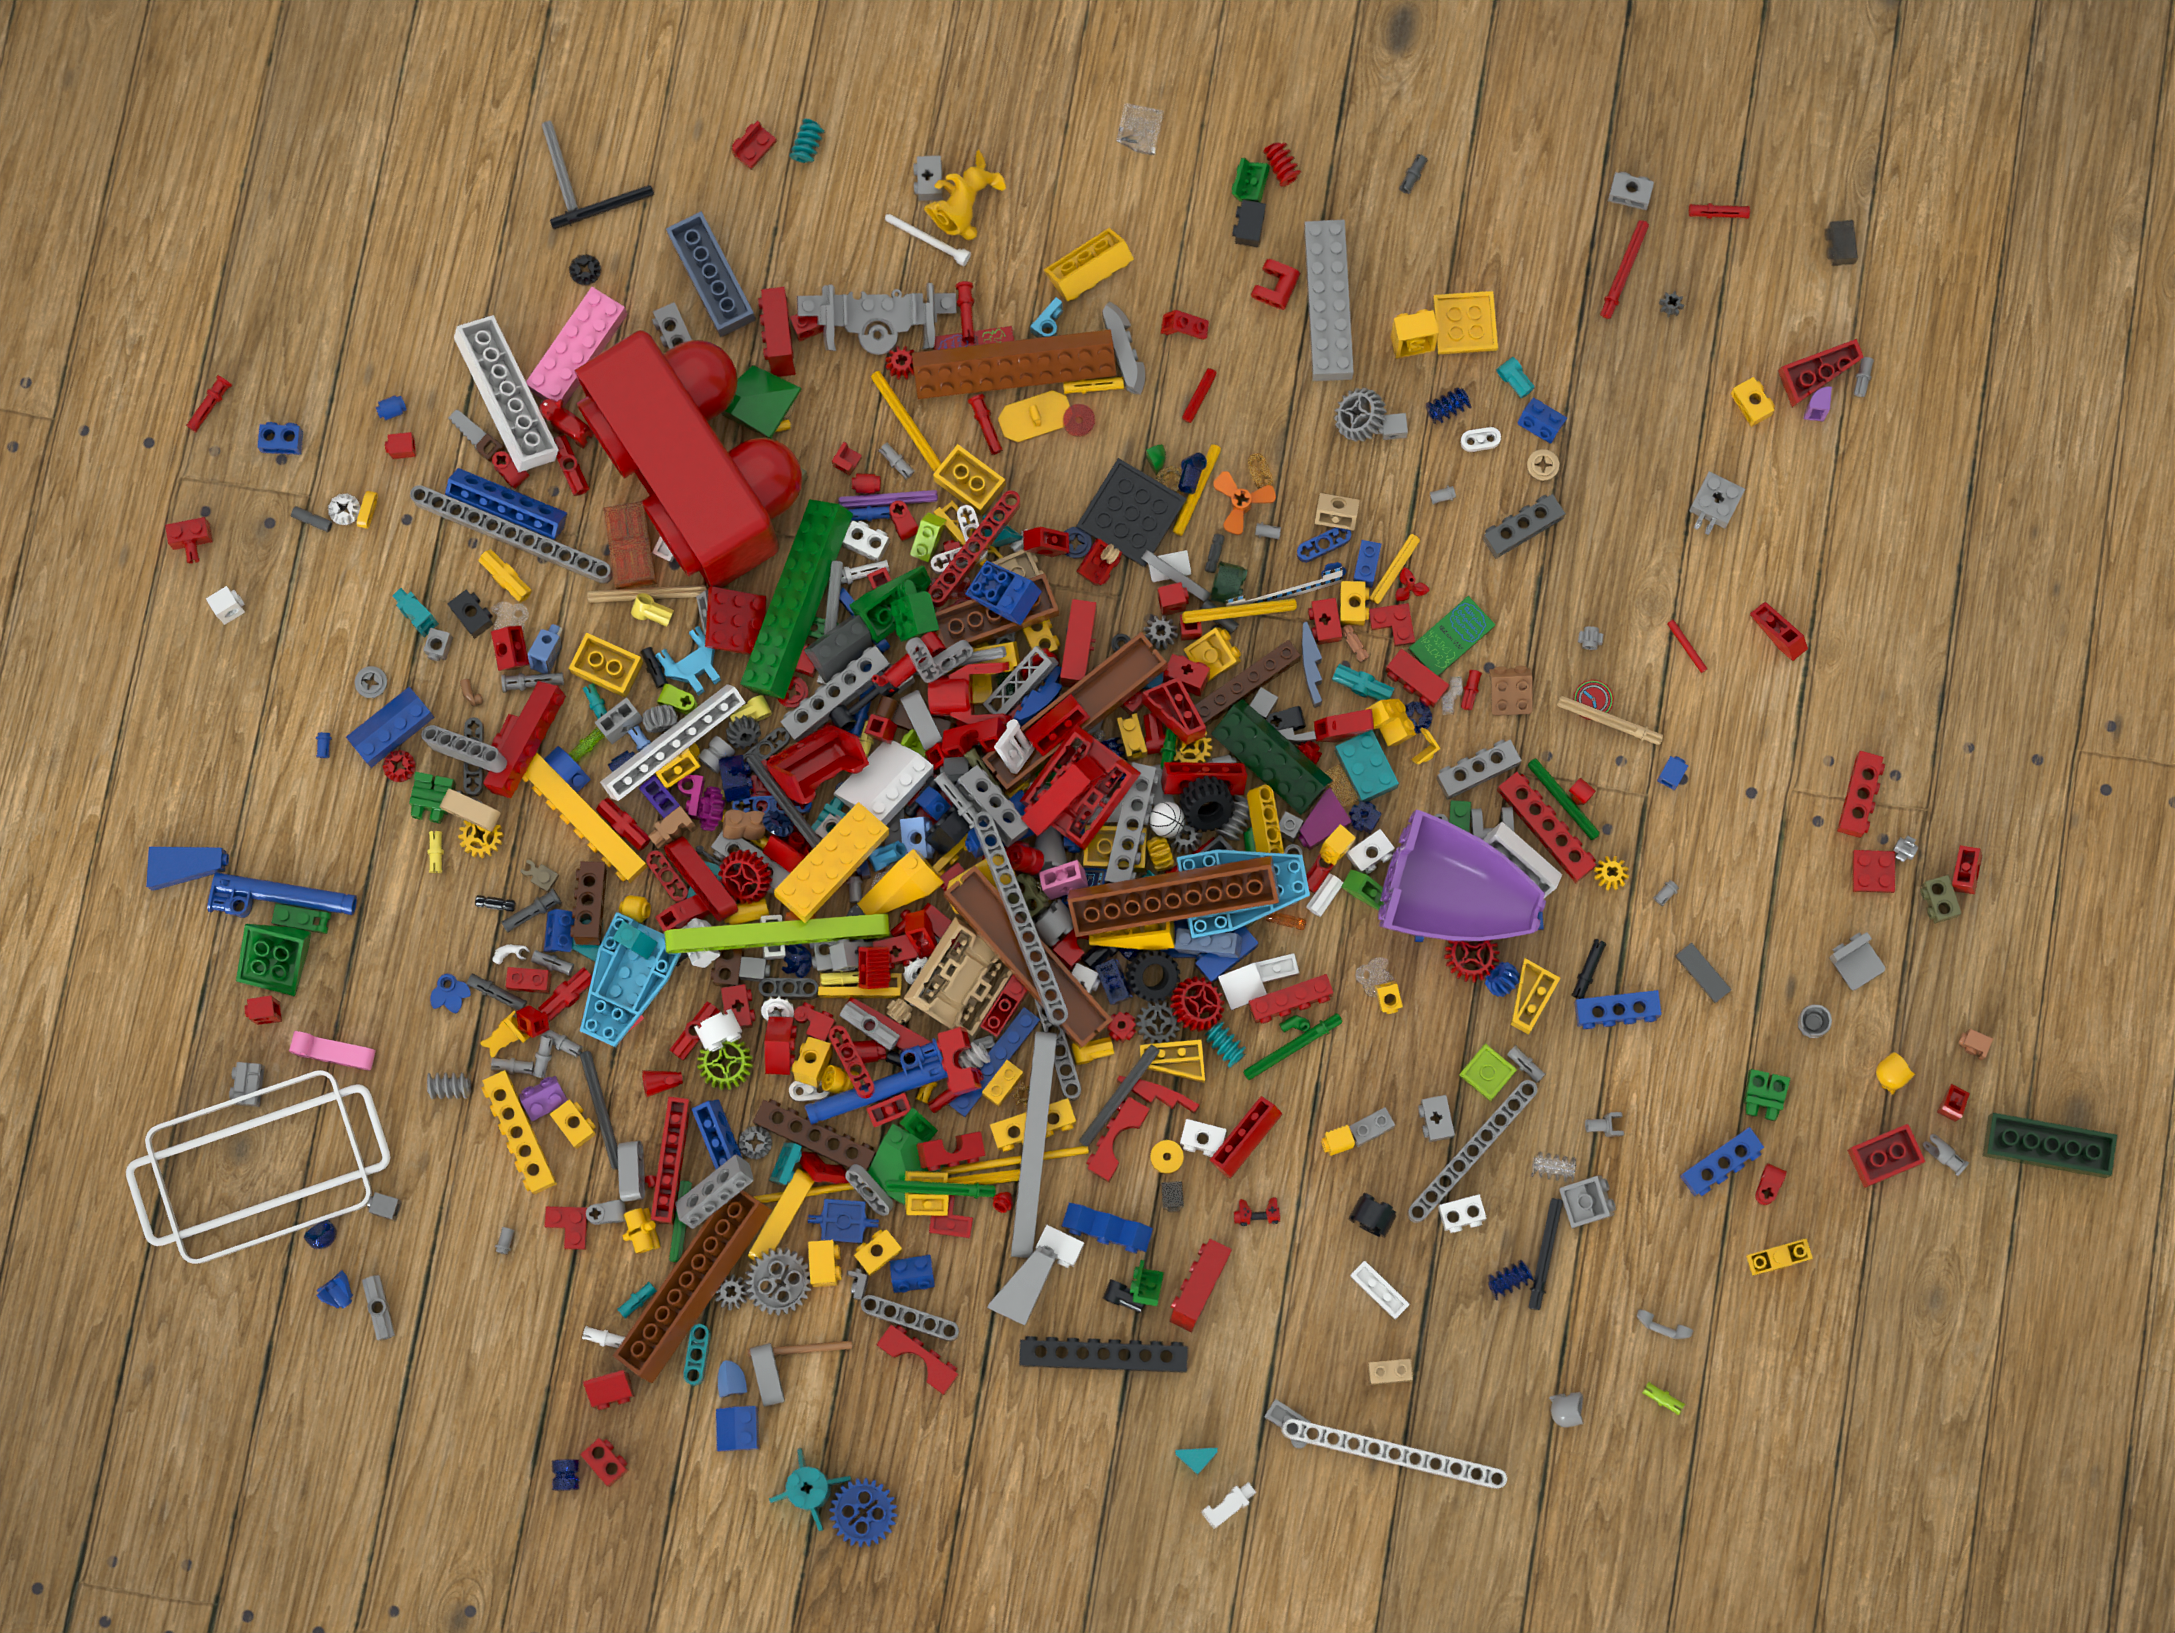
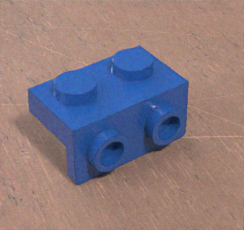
M1533 397L1521 414L1517 424L1551 444L1566 422L1567 417Z
M931 1255L889 1261L894 1293L935 1287Z

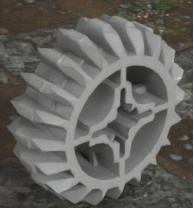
M1355 388L1354 392L1348 391V396L1342 395L1344 400L1337 402L1340 406L1339 409H1334L1338 415L1333 417L1337 421L1335 425L1339 429L1340 434L1355 442L1359 440L1365 442L1366 437L1372 439V434H1378L1377 429L1383 428L1381 422L1386 420L1383 416L1387 413L1386 409L1383 408L1386 404L1382 401L1381 396L1367 388H1362V390Z

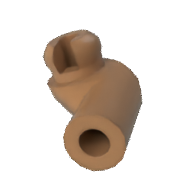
M461 680L462 694L472 706L482 704L483 698L481 694H473L470 680Z

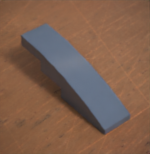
M1304 622L1301 647L1303 671L1313 707L1316 708L1322 705V699L1316 687L1322 683L1321 675L1316 666L1322 662V657L1308 623Z

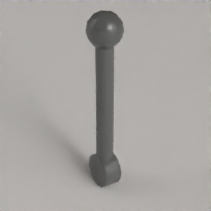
M703 846L696 847V852L698 854H703L708 859L716 863L718 866L722 864L716 858H714L706 851H704Z

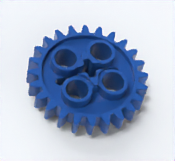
M865 1478L863 1484H861L859 1479H856V1485L849 1481L848 1489L841 1486L843 1493H835L839 1498L838 1501L831 1500L836 1505L835 1508L829 1509V1511L835 1513V1516L829 1518L836 1521L832 1528H839L840 1530L836 1535L844 1534V1542L850 1538L852 1546L856 1541H858L859 1547L863 1546V1542H866L867 1546L871 1547L872 1540L879 1544L878 1537L886 1539L884 1532L892 1533L889 1525H896L891 1520L892 1517L898 1516L892 1513V1510L897 1508V1505H891L895 1498L887 1497L890 1490L883 1492V1484L877 1488L876 1480H873L871 1485L868 1483L867 1478ZM862 1492L870 1494V1501L866 1504L861 1503L859 1500ZM878 1500V1503L867 1511V1518L862 1516L852 1526H849V1522L860 1514V1508L866 1509L872 1502ZM846 1506L854 1508L852 1517L847 1518L844 1516L843 1510ZM876 1508H881L884 1511V1516L880 1520H875L873 1517V1511ZM860 1522H865L868 1525V1530L864 1534H860L857 1531L856 1527Z

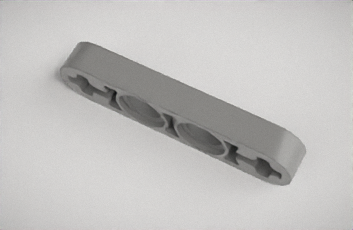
M1146 550L1142 556L1144 561L1176 583L1181 582L1183 588L1186 587L1189 592L1205 602L1211 595L1210 592L1149 550Z

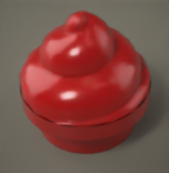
M1000 1192L994 1196L993 1207L998 1212L1006 1213L1013 1207V1198L1010 1192Z

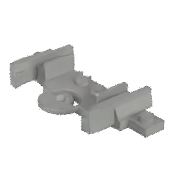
M926 283L927 303H923V293L905 294L901 298L902 293L899 289L893 290L891 297L887 294L867 295L862 291L861 298L856 300L853 298L852 291L847 295H835V287L833 285H825L822 287L821 296H797V316H817L818 325L824 326V344L827 351H836L834 326L844 327L847 333H858L859 342L867 352L881 355L889 352L896 345L898 332H906L910 326L921 324L924 326L922 349L934 347V323L937 322V314L956 313V293H934V285ZM881 321L889 327L891 334H888L887 329L882 325L872 326L868 331V335H864V331L871 322ZM876 331H879L881 333V337L879 339H876L874 337V333Z

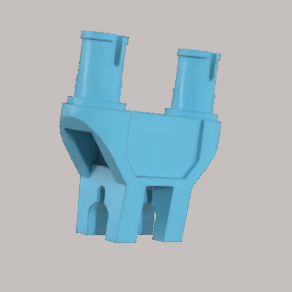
M697 626L695 631L698 636L693 629L689 632V635L698 645V649L678 663L674 662L666 649L661 650L665 658L662 657L660 652L655 657L664 667V675L667 678L689 683L699 696L705 690L697 680L698 677L706 672L714 685L719 683L721 679L713 668L715 649L705 647L706 636L700 626Z

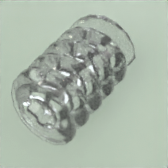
M1540 1151L1536 1157L1534 1155L1531 1177H1534L1537 1171L1539 1178H1542L1544 1173H1547V1178L1550 1180L1554 1174L1556 1181L1563 1176L1565 1183L1569 1177H1571L1573 1183L1576 1159L1572 1157L1568 1162L1567 1156H1563L1560 1161L1558 1154L1552 1159L1550 1153H1547L1545 1158H1543V1153Z

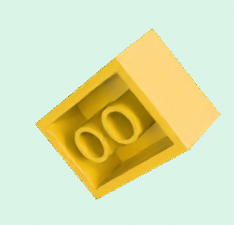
M1423 309L1411 315L1403 313L1394 318L1390 337L1395 359L1435 351L1438 328L1433 310Z
M958 444L933 474L934 482L965 505L971 506L981 517L1006 487L1003 477Z
M586 632L569 666V670L575 676L626 698L644 662L640 656Z
M1090 825L1085 826V832L1090 829ZM1102 826L1084 851L1083 868H1108L1117 826ZM1127 827V828H1128L1129 830H1132V831H1133V830H1136L1138 827ZM1143 828V833H1146L1143 845L1139 844L1138 852L1141 853L1139 865L1135 864L1133 872L1145 873L1147 828ZM1127 841L1123 843L1122 847L1125 850H1131L1134 844ZM1121 861L1118 864V868L1121 870H1126L1129 867V863L1126 861Z

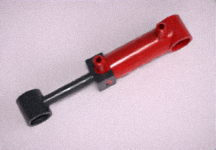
M934 631L928 632L920 638L927 646L932 658L946 650V647ZM908 653L885 672L881 670L873 675L871 681L875 688L848 709L846 705H840L833 709L829 717L834 725L847 732L850 731L857 723L854 715L875 697L881 694L890 698L900 690L898 687L917 672ZM926 657L922 658L919 663L923 662Z

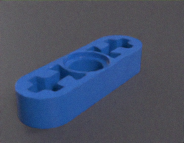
M1335 527L1300 544L1297 549L1298 559L1305 563L1310 562L1348 544L1351 539V530ZM1339 531L1347 533L1344 540L1340 537L1335 539L1336 544H1333V539L1330 535H1333V538L1339 535ZM1321 539L1329 541L1330 546L1327 549L1319 547L1318 542ZM1315 543V549L1310 551L1309 557L1301 555L1303 548L1310 550L1313 548L1312 544Z

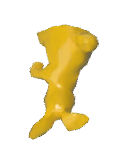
M977 150L975 155L977 167H969L964 171L963 177L958 174H947L945 179L952 180L955 186L946 180H938L935 183V188L943 187L951 195L947 201L933 202L924 207L926 213L946 234H960L966 240H972L977 235V229L970 225L973 218L972 206L977 192L985 188L987 184L1001 191L1006 189L1005 180L1000 173H990L984 170L986 164L980 150Z

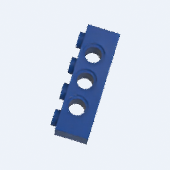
M1658 990L1576 999L1574 1002L1577 1027L1583 1026V1029L1595 1028L1597 1024L1611 1027L1615 1026L1616 1022H1624V1025L1635 1024L1636 1020L1644 1019V1022H1654L1662 1015ZM1636 1003L1641 1004L1644 1011L1642 1013L1635 1012L1633 1005ZM1613 1007H1622L1623 1014L1616 1015L1613 1012ZM1594 1008L1601 1009L1603 1016L1600 1018L1595 1017L1592 1010Z
M710 1100L692 1108L715 1169L717 1170L735 1154L742 1158L720 1101Z
M1749 1127L1684 1172L1680 1177L1694 1197L1697 1194H1700L1702 1197L1712 1190L1710 1185L1715 1182L1719 1185L1728 1179L1726 1174L1733 1170L1736 1173L1745 1167L1743 1162L1749 1158L1753 1161L1761 1156L1762 1153L1760 1151L1764 1146ZM1736 1147H1742L1745 1150L1744 1157L1736 1155ZM1720 1158L1728 1161L1727 1169H1723L1718 1165ZM1708 1170L1712 1176L1711 1180H1704L1701 1172Z

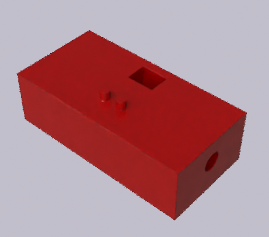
M1072 599L1060 676L1062 687L1071 688L1088 674L1091 651H1094L1092 643H1095L1096 640L1093 639L1097 616L1096 602Z

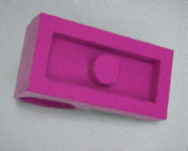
M687 775L678 781L680 792L684 796L691 798V800H687L685 811L688 812V816L691 819L697 820L699 800L703 795L705 784L704 777L699 775ZM686 782H693V787L690 790L683 789V786Z

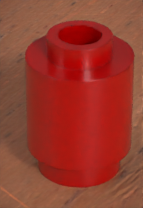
M856 473V477H852V489H856V493L860 494L880 492L881 476Z

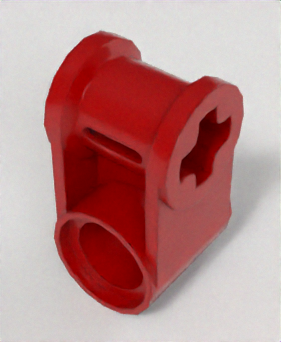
M500 451L494 454L492 462L495 470L514 490L529 477L526 470L518 473L512 458L506 452ZM500 460L503 461V462L505 461L506 464H505V465L499 464V461H500Z
M894 501L890 505V517L901 541L917 535L919 527L907 505L903 501ZM895 509L902 510V514L895 513Z
M1766 1164L1755 1193L1756 1201L1759 1204L1769 1205L1776 1199L1787 1171L1771 1164ZM1765 1190L1768 1191V1196H1770L1767 1199L1764 1198L1765 1194H1763Z

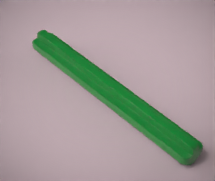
M1536 758L1528 763L1530 770L1590 840H1595L1600 835L1597 828Z

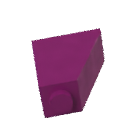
M1331 788L1325 791L1299 829L1300 836L1298 840L1303 847L1307 846L1309 851L1323 843L1340 824L1345 828L1351 826L1352 821Z

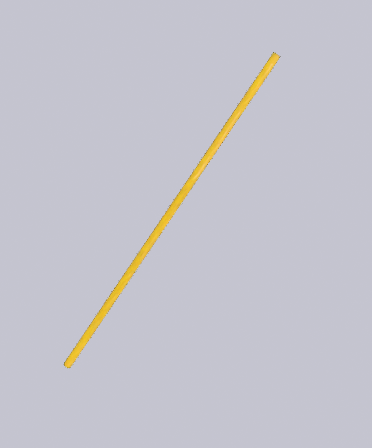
M1088 1146L1044 1152L1043 1160L1088 1154ZM1022 1155L953 1167H943L941 1171L951 1175L1021 1164ZM850 1183L811 1187L806 1197L853 1190L854 1187ZM784 1192L753 1197L761 1203L775 1202L780 1200Z

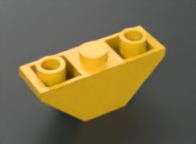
M1807 1238L1746 1255L1752 1276L1813 1259Z

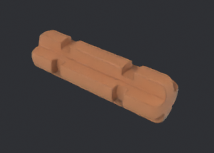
M1350 624L1344 626L1341 629L1344 637H1347L1346 641L1353 653L1357 654L1356 658L1358 661L1363 662L1367 660L1369 654L1366 650H1363L1364 646L1357 634L1353 633V627Z

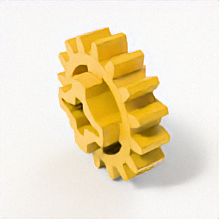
M1207 731L1204 738L1188 744L1190 746L1194 745V750L1191 748L1187 750V745L1177 737L1175 747L1177 753L1173 762L1206 763L1204 758H1211V754L1208 751H1213V747L1208 745L1212 743L1211 738L1206 739L1208 736ZM1178 742H1180L1182 745V748L1179 749V752L1177 751ZM1204 743V750L1201 753L1199 747Z
M466 820L463 821L466 827L459 828L463 834L458 835V838L464 840L460 845L461 847H466L465 852L467 854L472 851L474 858L479 854L482 859L485 853L492 856V850L498 851L496 845H502V841L499 838L504 837L502 832H498L502 829L501 825H496L491 832ZM478 829L483 833L484 843L478 838ZM494 836L492 843L489 844L491 837ZM472 845H480L482 849L474 848Z

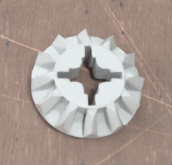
M348 493L338 494V496L332 498L330 505H328V514L335 523L348 525L358 518L360 504L354 496ZM339 504L343 506L348 505L347 509L350 514L344 511L339 513L341 511Z
M917 957L916 961H910V965L904 967L905 972L903 975L907 983L913 984L918 976V968H923L928 960L926 957L922 959ZM935 970L932 973L930 979L934 976Z
M780 996L778 998L770 997L768 1001H764L761 1008L762 1016L767 1021L769 1016L793 1017L795 1011L793 1004L789 1003L788 999H781ZM775 1006H776L778 1009H782V1010H781V1013H780L778 1010H774V1009H775Z

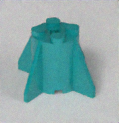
M802 1448L797 1449L799 1469L789 1475L786 1483V1492L770 1498L769 1501L774 1503L789 1499L796 1507L811 1511L818 1530L822 1531L823 1526L818 1509L823 1507L829 1500L831 1486L851 1481L852 1479L851 1476L829 1480L820 1470L806 1466ZM807 1484L813 1486L809 1494L804 1491Z

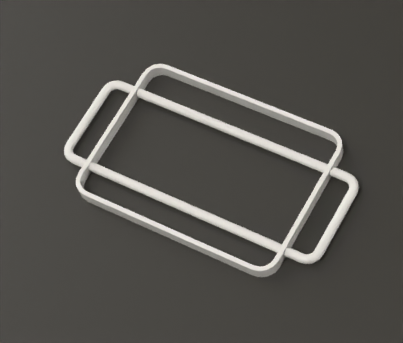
M320 1070L154 1126L149 1130L145 1139L149 1155L130 1162L126 1169V1178L147 1241L155 1246H163L176 1241L182 1258L187 1262L199 1264L367 1206L372 1196V1187L368 1175L385 1169L391 1157L370 1091L365 1086L359 1084L340 1089L337 1080L332 1074ZM324 1075L332 1083L334 1092L154 1152L152 1139L155 1133L161 1129L316 1076ZM357 1092L361 1093L364 1098L382 1154V1160L379 1163L368 1167L364 1166L342 1098ZM337 1099L359 1170L179 1231L157 1160ZM148 1163L152 1164L173 1230V1234L161 1238L153 1235L134 1176V1171L137 1167ZM359 1178L363 1179L366 1188L365 1199L352 1207L200 1259H192L185 1250L182 1239Z

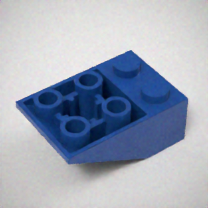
M986 560L965 595L1005 619L1021 625L1042 591L1032 580Z

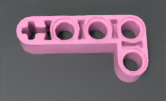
M294 1031L289 1052L300 1057L371 1071L376 1050Z

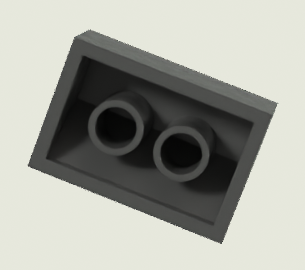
M854 615L841 622L803 650L823 681L827 683L836 673L843 672L851 661L858 660L863 656L862 654L867 648H873L870 631L859 615Z

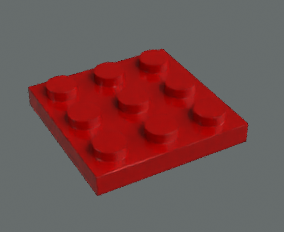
M717 587L708 588L705 647L751 655L765 619L766 596Z

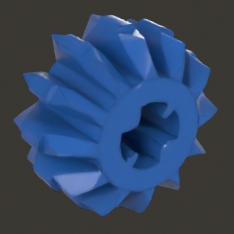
M1501 962L1498 966L1495 965L1496 968L1490 970L1491 974L1486 976L1485 985L1497 997H1504L1507 993L1510 994L1520 982L1519 978L1521 975L1508 962Z

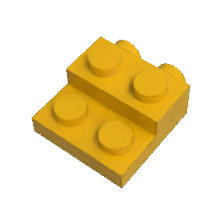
M1215 627L1183 649L1190 661L1204 663L1210 668L1208 682L1241 662L1239 649L1236 646L1232 647L1229 642L1231 639L1230 634L1226 629L1222 630L1219 627Z

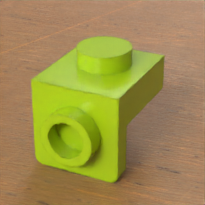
M911 729L903 736L901 745L917 752L927 760L928 758L925 754L927 750H924L916 731Z

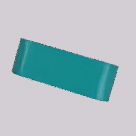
M702 1324L693 1326L690 1331L684 1368V1379L693 1386L701 1384L704 1380L711 1339L709 1328ZM702 1328L705 1329V1337L701 1340L696 1339V1331ZM700 1349L703 1353L702 1358L697 1361L693 1360L692 1353L694 1350ZM693 1370L699 1372V1378L696 1381H690L689 1373Z

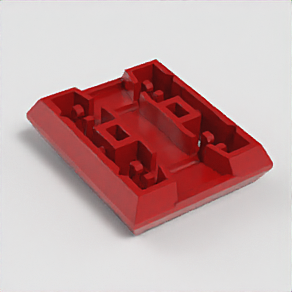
M1075 724L1019 802L1026 807L1032 802L1035 804L1037 802L1035 797L1046 784L1051 774L1056 772L1055 777L1057 775L1061 777L1065 773L1063 769L1071 761L1075 763L1080 760L1076 754L1084 752L1080 759L1088 755L1101 768L1104 774L1092 781V786L1082 795L1077 796V801L1067 810H1063L1064 813L1051 826L1085 851L1141 772ZM1078 738L1082 740V744L1068 763L1063 764L1059 769L1057 766ZM1123 773H1126L1127 775L1121 782V786L1118 789H1116V791L1113 793V796L1110 798L1107 804H1105L1103 801L1106 799L1107 795L1113 789V787L1121 778ZM1118 777L1114 784L1110 781L1111 778L1115 779ZM1101 806L1103 809L1091 823L1090 829L1086 830L1083 835L1080 834L1096 810ZM1088 818L1084 825L1080 823L1081 819L1085 820Z

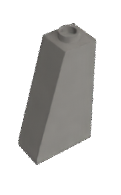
M1039 1246L997 1293L987 1308L1026 1325L1058 1254L1054 1253V1250L1048 1246Z

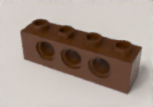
M580 861V869H576V881L579 882L578 887L574 889V899L577 900V904L572 909L575 925H571V937H574L576 945H601L607 879L605 862ZM589 882H594V883H595V884H594L593 886H591V887H587V886H586V884L589 883ZM587 901H593L591 905H584ZM585 920H591L589 924H582Z

